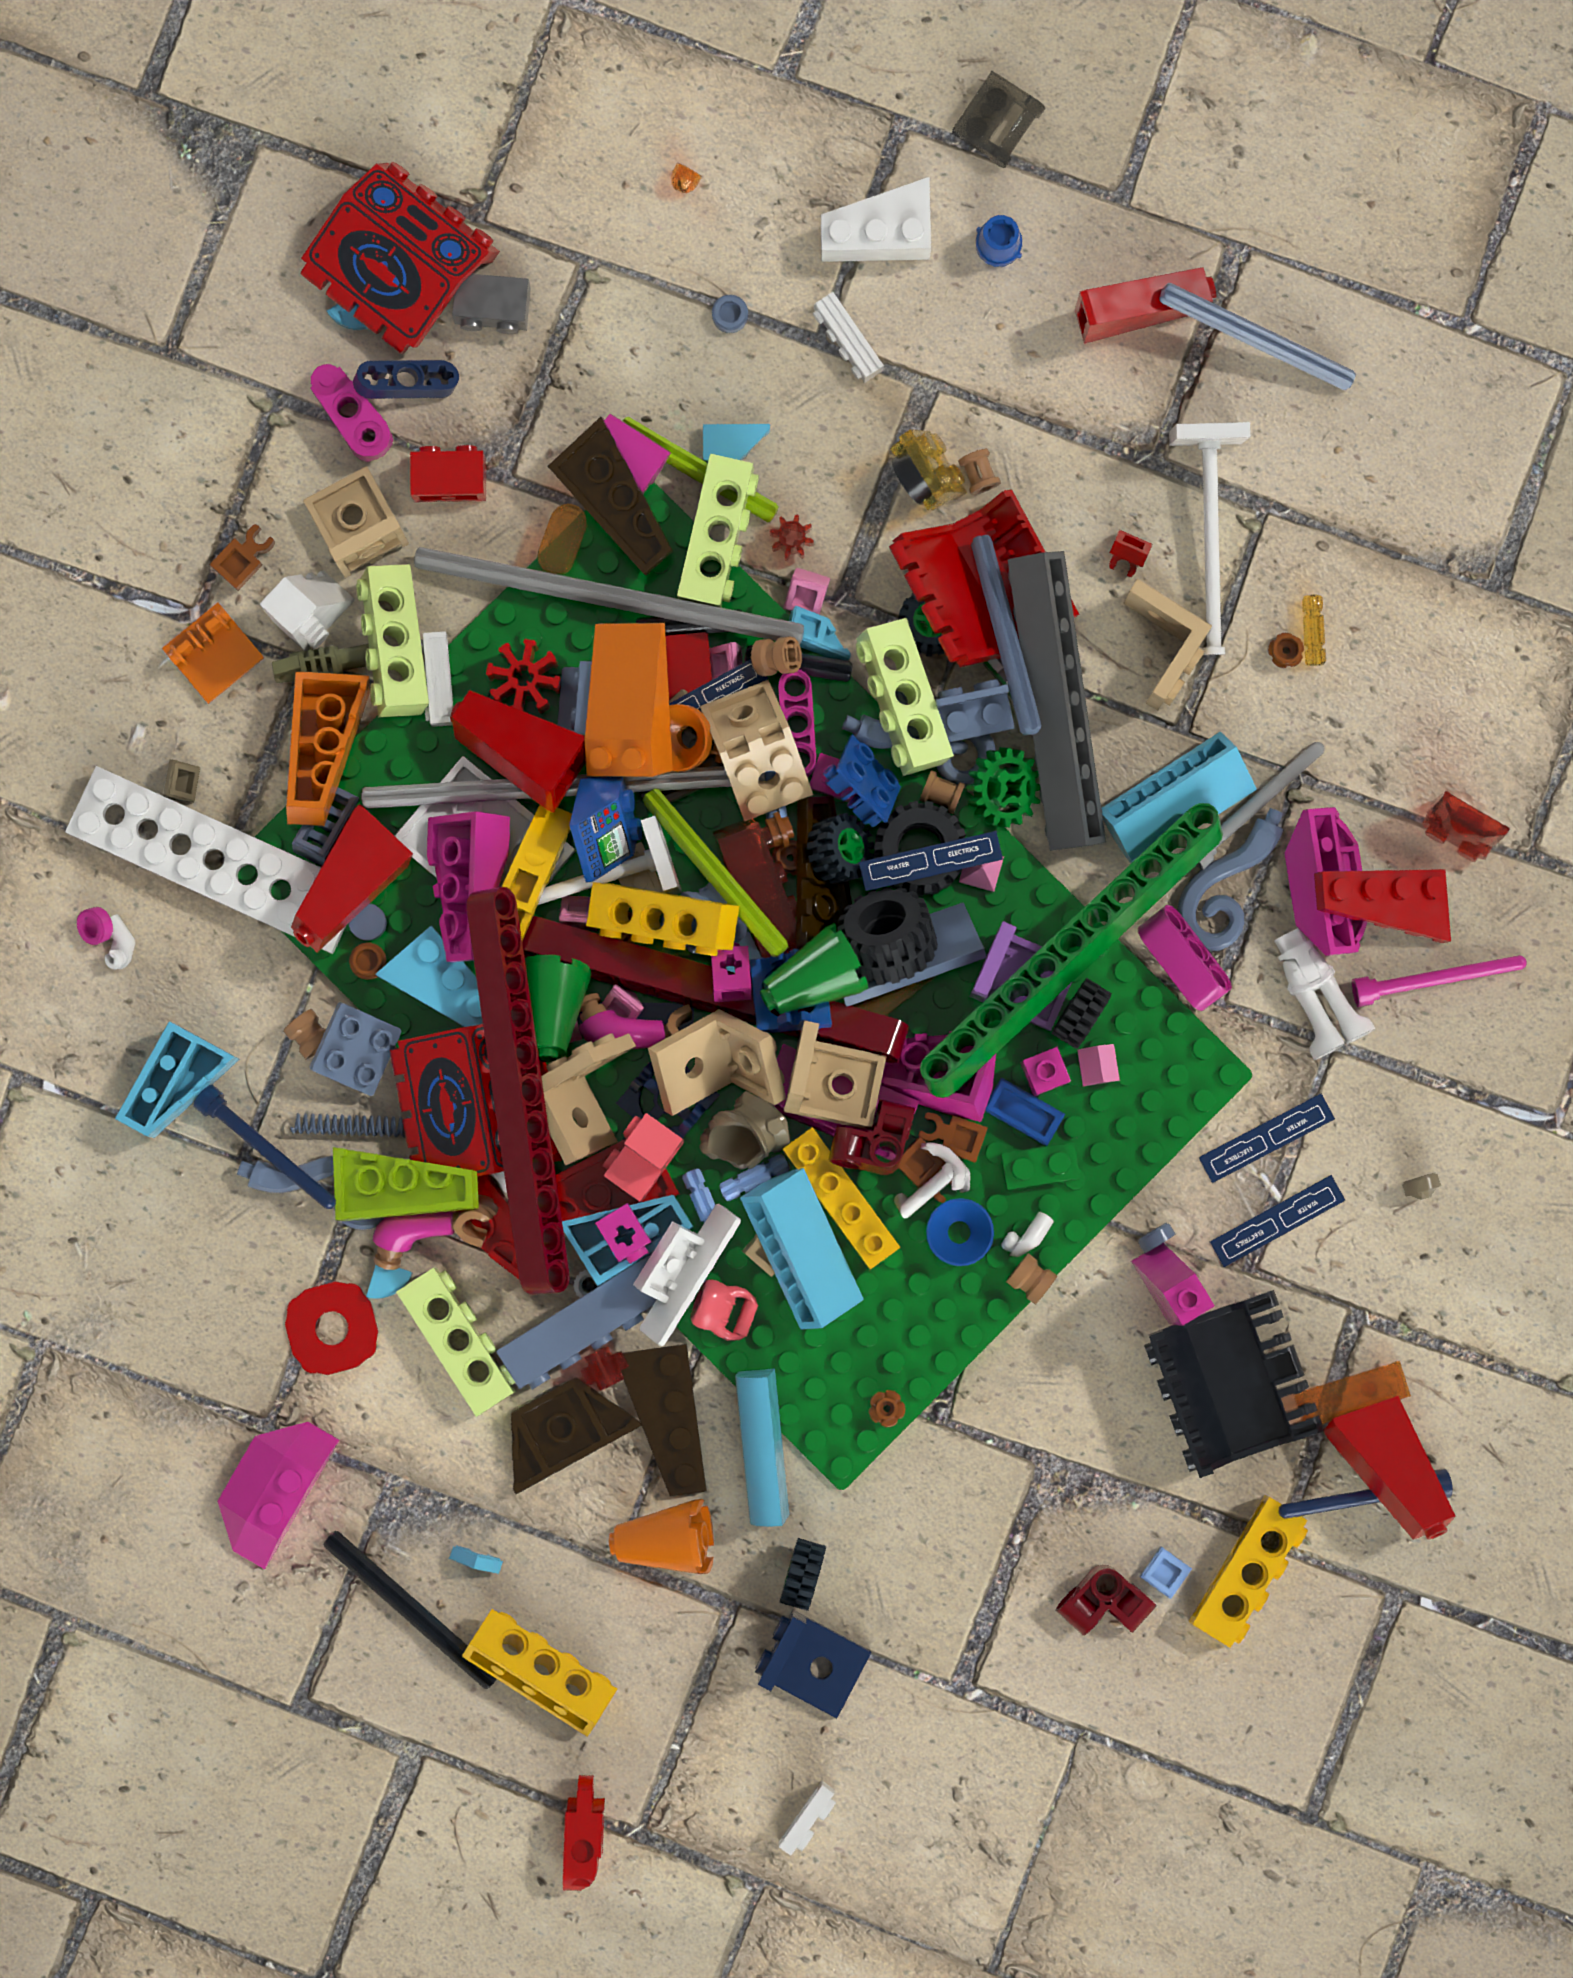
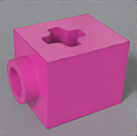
M734 942L733 950H718V956H711L714 1002L751 1000L748 946H740L739 943ZM734 966L735 974L728 975L727 967Z
M1058 1047L1020 1062L1033 1096L1071 1082Z
M628 1203L595 1223L618 1262L627 1259L629 1264L649 1253L645 1246L652 1243ZM624 1226L627 1230L632 1228L635 1230V1234L631 1237L633 1244L630 1246L625 1242L618 1244L616 1238L620 1235L618 1228Z

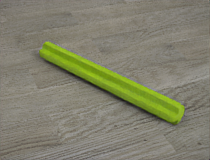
M630 417L623 419V422L671 452L666 461L667 464L703 484L708 465L707 462ZM727 489L720 493L721 496L733 503L738 499L737 493L733 490ZM756 492L755 496L748 495L745 509L751 510L752 514L762 520L771 522L777 514L779 506Z

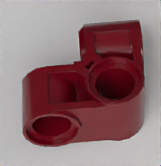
M879 1099L872 1131L868 1130L866 1132L837 1125L828 1159L829 1162L844 1168L861 1169L880 1175L893 1173L901 1163L916 1107ZM881 1147H888L895 1153L896 1157L893 1161L884 1163L877 1159L875 1151Z
M1102 1564L1092 1568L1082 1581L1060 1601L1055 1611L1081 1635L1085 1636L1098 1624L1107 1610L1133 1633L1157 1605L1137 1586L1129 1583L1114 1568ZM1103 1574H1111L1114 1577L1113 1588L1108 1592H1099L1096 1588L1097 1579Z

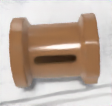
M987 448L969 453L958 460L960 467L965 468L971 487L969 491L971 495L984 493L1001 484L1000 478L995 477L988 460L990 452ZM977 466H978L979 469H980V472H981V474H982V478L980 477V474H979V472H978Z
M931 770L919 801L925 803L928 800L940 806L942 805L948 808V813L954 814L965 784L962 782L954 784L939 778L936 772Z

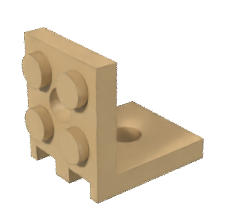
M367 466L303 500L325 540L331 556L345 579L352 575L350 572L369 562L372 565L383 559L384 554L400 545L402 547L409 545L398 521ZM349 507H358L363 512L361 521L356 525H348L343 521V513Z
M1137 578L1123 604L1184 642L1146 701V704L1158 711L1163 702L1169 706L1171 705L1185 683L1179 677L1183 672L1190 675L1205 651L1199 648L1212 625Z
M769 680L700 706L702 713L711 726L712 738L721 757L744 821L813 795L790 727ZM766 771L776 772L775 776L768 781L758 780L760 775Z
M720 1009L648 1048L664 1111L672 1116L730 1083H734L773 1105L786 1099L783 1087L784 1075L778 1066L775 1054L777 1046L772 1036ZM695 1057L693 1069L686 1074V1064Z
M804 1021L798 1039L783 1112L871 1130L886 1056L818 1042L816 1037L819 1024ZM838 1076L847 1077L852 1082V1091L845 1095L836 1093L832 1088L833 1079Z
M613 1033L593 1043L592 1041L572 1050L573 1055L568 1058L565 1056L546 1066L548 1073L541 1076L549 1133L565 1165L608 1148L618 1142L584 1076L636 1047L630 1034L615 1039Z

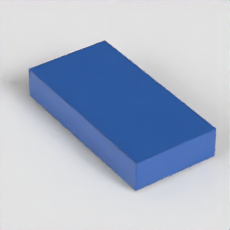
M1002 1077L992 1092L985 1112L1044 1146H1048L1065 1116L1061 1111Z

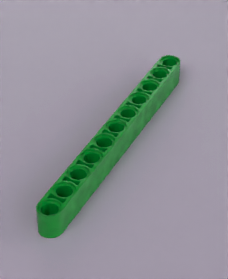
M1199 803L1186 811L925 1056L921 1062L920 1071L931 1094L944 1098L955 1093L1220 843L1223 831L1218 811L1214 806L1208 803ZM1202 824H1211L1209 827L1204 829L1198 828ZM1177 848H1185L1181 853H1171ZM1150 873H1159L1154 878H1145ZM1125 897H1133L1129 902L1119 903ZM1098 922H1107L1102 927L1093 928L1094 924ZM1071 947H1080L1076 952H1066ZM1053 971L1051 976L1040 978V975L1044 972ZM1027 996L1023 1002L1013 1003L1017 997ZM993 1021H1001L994 1028H986ZM966 1046H974L968 1053H959ZM947 1071L942 1078H933L936 1073Z

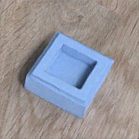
M1160 1547L1140 1577L1171 1599L1192 1568L1163 1547Z

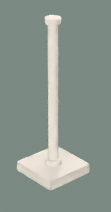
M1250 422L1176 424L1169 431V446L1198 445V449L1202 450L1206 622L1212 625L1206 635L1207 647L1203 648L1205 651L1203 655L1225 654V647H1221L1217 449H1221V445L1242 444L1249 439Z
M655 816L641 820L650 848L644 851L645 855L623 862L594 881L608 883L650 869L651 872L657 871L665 893L674 895L682 893L661 825ZM584 875L545 887L538 905L592 888L593 882L586 883Z

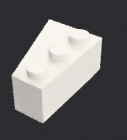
M929 177L821 214L822 262L930 260Z
M323 570L317 576L311 572L305 578L301 574L284 577L264 598L260 606L286 635L304 651H308L310 647L313 649L318 648L329 635L326 630L355 599Z

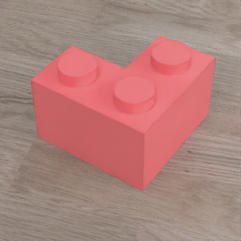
M645 1113L642 1119L637 1116L633 1118L623 1133L628 1138L624 1143V1148L621 1152L615 1148L603 1164V1167L607 1169L604 1177L640 1203L684 1143L681 1137L647 1113Z

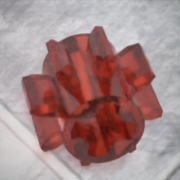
M798 514L794 516L793 521L787 522L782 516L779 517L781 526L779 530L770 529V536L778 538V541L772 545V551L775 552L781 549L785 552V561H788L790 555L798 554L803 559L804 546H814V540L805 537L812 530V525L806 524L802 526L799 523ZM791 531H796L797 538L800 540H795L793 545L787 544L785 536H789Z
M607 1346L584 1357L588 1367L580 1371L587 1386L596 1383L599 1391H602L625 1380L621 1370L629 1366L622 1351L613 1354L610 1347Z

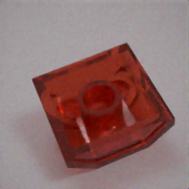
M1448 791L1443 792L1433 800L1422 822V825L1427 828L1425 834L1429 838L1441 844L1448 841L1458 847L1456 852L1460 856L1472 862H1476L1478 858L1486 860L1492 848L1510 830L1508 826L1503 825Z

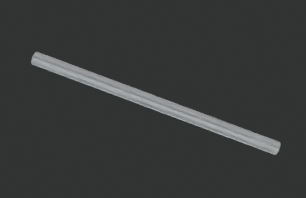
M419 547L414 556V564L418 569L764 639H772L774 641L780 637L791 636L800 644L804 635V625L766 616Z
M724 766L697 767L679 772L670 771L654 777L624 776L627 790L632 789L633 792H648L652 789L665 791L731 787ZM765 772L760 775L758 780L765 781ZM577 775L565 796L577 795L581 778L605 776ZM508 779L378 786L362 789V804L365 808L531 799L530 796Z

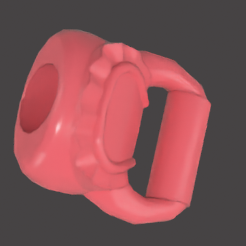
M708 1279L703 1282L697 1294L690 1319L696 1327L710 1330L717 1337L724 1340H741L748 1335L758 1303L756 1297L745 1288L726 1286L717 1280ZM736 1298H744L745 1301L734 1331L730 1332L725 1326L729 1323L728 1319L735 1305Z

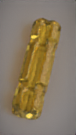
M1311 594L1303 597L1302 610L1306 612V615L1303 617L1304 646L1308 648L1305 651V663L1307 666L1314 667L1325 664L1326 649L1322 648L1325 644L1324 615L1320 612L1323 610V597Z

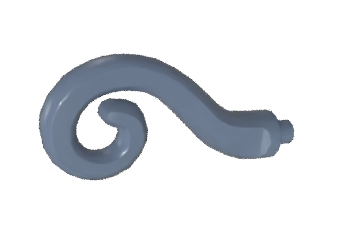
M865 714L862 715L860 720L848 715L845 718L842 729L853 733L860 743H865L871 748H892L893 745L889 733L883 730L880 720ZM907 725L909 735L914 739H919L917 729ZM990 734L968 738L976 747L978 758L987 759L986 751L996 750ZM964 741L949 742L953 755H962L967 752L968 745ZM951 759L943 765L937 766L938 773L944 780L954 784L962 782L965 784L964 787L974 782V778L968 774L969 770H957L952 765ZM977 763L969 770L978 771Z
M1269 808L1265 820L1257 818L1246 842L1240 848L1213 861L1204 870H1200L1185 886L1179 899L1177 911L1209 952L1221 951L1231 946L1239 938L1244 927V912L1240 904L1230 896L1215 895L1210 897L1202 908L1203 915L1210 918L1218 911H1224L1228 914L1229 923L1219 933L1206 932L1199 926L1196 920V910L1201 897L1215 883L1259 864L1274 850L1284 829L1278 826L1283 815L1282 812Z
M333 1155L304 1163L298 1167L316 1182L334 1175ZM258 1159L256 1165L242 1161L237 1175L250 1179L248 1187L259 1191L286 1193L301 1189L272 1163ZM385 1217L342 1222L351 1228L366 1230L375 1228Z

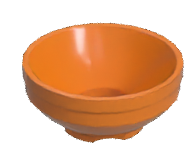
M684 704L669 705L673 771H688L698 767L709 755L713 740L710 732L711 726L705 715L698 709ZM688 726L692 727L697 733V742L692 748L686 747L681 737L683 730Z

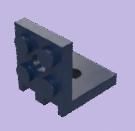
M792 1610L789 1618L782 1615L773 1632L772 1639L776 1640L772 1651L765 1649L755 1667V1673L759 1674L758 1685L769 1691H772L773 1687L776 1686L837 1719L872 1651L807 1616ZM825 1657L831 1661L833 1667L827 1677L819 1678L811 1672L810 1667L814 1659Z

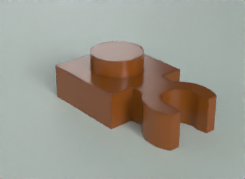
M257 524L248 529L246 541L243 544H240L234 538L209 564L237 591L263 565L256 556L259 553L269 552L275 545L272 537H269L263 544L255 542L256 535L262 530Z
M925 1114L924 1118L935 1122L936 1130L932 1134L919 1131V1137L925 1141L944 1140L942 1145L950 1148L958 1157L976 1163L988 1127L954 1115L951 1118L950 1124L947 1125L943 1123L937 1114Z
M918 1137L903 1152L901 1163L898 1167L918 1189L936 1175L941 1167L946 1164L943 1159L933 1156L928 1150L920 1149L921 1143H926L921 1137ZM940 1192L933 1196L938 1202L944 1203L946 1201Z

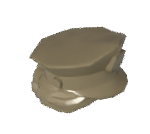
M745 1091L736 1099L733 1110L721 1111L712 1116V1120L708 1122L709 1127L704 1129L703 1134H701L699 1148L703 1154L711 1159L727 1161L739 1169H752L763 1158H766L770 1152H781L790 1143L787 1120L773 1104Z

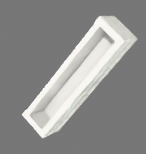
M834 292L814 304L815 312H813L815 319L819 324L823 323L828 329L825 331L832 343L836 341L840 349L838 351L845 361L849 360L852 364L851 370L858 380L861 378L866 383L881 373L884 365Z
M446 631L423 633L421 647L422 653L425 655L424 670L429 699V707L425 709L426 721H430L432 727L453 725L450 720L453 709L447 634Z

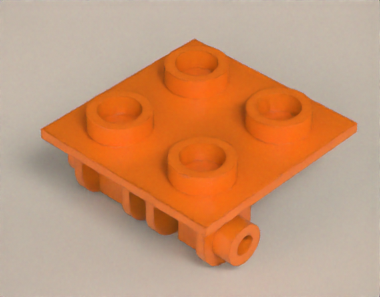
M218 602L162 648L208 704L264 659L263 655Z

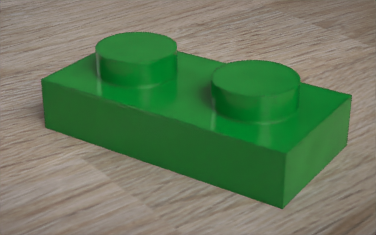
M1075 1142L1001 1153L1007 1190L1080 1179Z

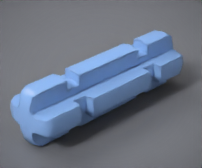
M782 1154L776 1155L768 1159V1163L764 1164L762 1162L754 1168L738 1174V1178L734 1180L730 1178L722 1182L719 1187L724 1198L727 1201H731L741 1196V1192L745 1191L747 1193L772 1179L771 1177L788 1172L790 1168L785 1157Z
M693 1169L683 1174L682 1179L686 1188L691 1190L689 1195L700 1221L705 1223L715 1207V1203L708 1187H705L703 1184L705 1179L701 1170Z

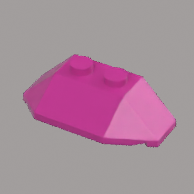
M1335 807L1303 810L1284 853L1295 925L1325 956L1358 952L1360 948L1359 942L1367 926V921H1356L1317 910L1314 873L1322 871H1362L1359 845L1347 825L1339 818L1340 814Z
M310 1422L260 1434L253 1438L217 1501L232 1550L235 1553L266 1569L340 1439Z

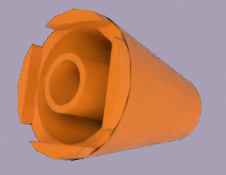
M695 1499L618 1524L615 1527L614 1533L609 1534L611 1555H616L617 1560L623 1563L694 1574H708L711 1572L714 1557H707L708 1546H714L713 1525L708 1506H702L704 1503L703 1499Z

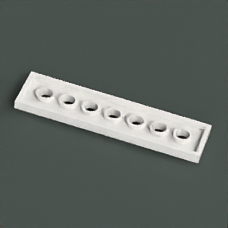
M98 766L95 767L65 831L71 836L291 936H294V930L291 928L295 914L321 869L312 863ZM113 805H120L125 812L124 819L119 824H109L105 818L107 809ZM146 820H153L158 826L156 836L150 840L142 839L138 832L140 824ZM179 835H186L191 840V848L184 855H177L172 850V841ZM212 850H219L224 855V864L217 870H209L205 865V857ZM252 865L257 869V879L251 885H242L238 880V872L243 866ZM279 880H285L291 886V893L284 900H275L271 894L272 885ZM345 927L322 950L333 954Z

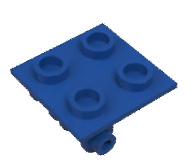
M852 734L848 739L837 767L832 764L823 772V775L826 777L825 783L837 795L843 791L840 795L842 801L857 793L848 802L847 806L850 809L853 808L852 811L865 825L869 823L871 827H875L881 820L884 823L888 821L901 786L898 784L894 773L889 769H884L874 758L872 750L865 743H860Z

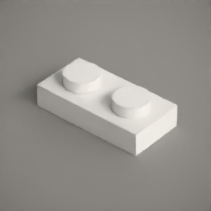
M823 1781L820 1782L780 1839L779 1848L790 1856L796 1848L800 1851L804 1850L814 1835L810 1828L819 1817L821 1820H824L836 1803L831 1799L834 1795L832 1787Z

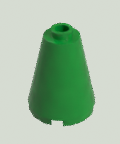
M833 923L824 928L762 981L764 989L759 991L769 1011L775 1009L779 1014L860 994L868 989V983L865 976L858 979L856 970L861 966L843 932L841 930L836 932V924Z
M536 955L525 958L538 1056L541 1062H554L558 1060V1057L566 1054L591 979V969L580 960L572 958V965L560 963L561 956Z

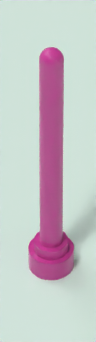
M1518 955L1378 982L1375 978L1369 979L1368 976L1352 979V993L1356 1006L1364 1007L1373 1005L1374 1001L1379 1000L1380 996L1522 970L1526 967L1527 961L1525 957Z

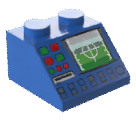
M624 776L580 779L569 826L586 883L594 882L634 856L637 840L642 839L640 818H635L633 813L635 807L634 794L632 789L627 790Z

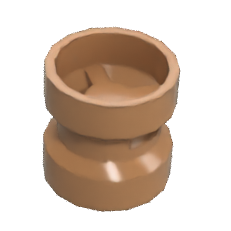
M791 636L780 637L776 642L772 639L757 640L751 651L752 665L755 672L760 676H771L776 674L777 671L782 674L795 673L799 670L802 662L800 645Z
M309 1009L299 1015L283 1030L290 1040L297 1042L299 1052L305 1060L315 1055L326 1028H322L318 1023L319 1017L313 1009Z
M1028 1253L1011 1273L1006 1283L1014 1289L1020 1288L1026 1293V1298L1036 1305L1054 1283L1057 1275L1049 1269L1043 1270L1039 1267L1037 1260Z

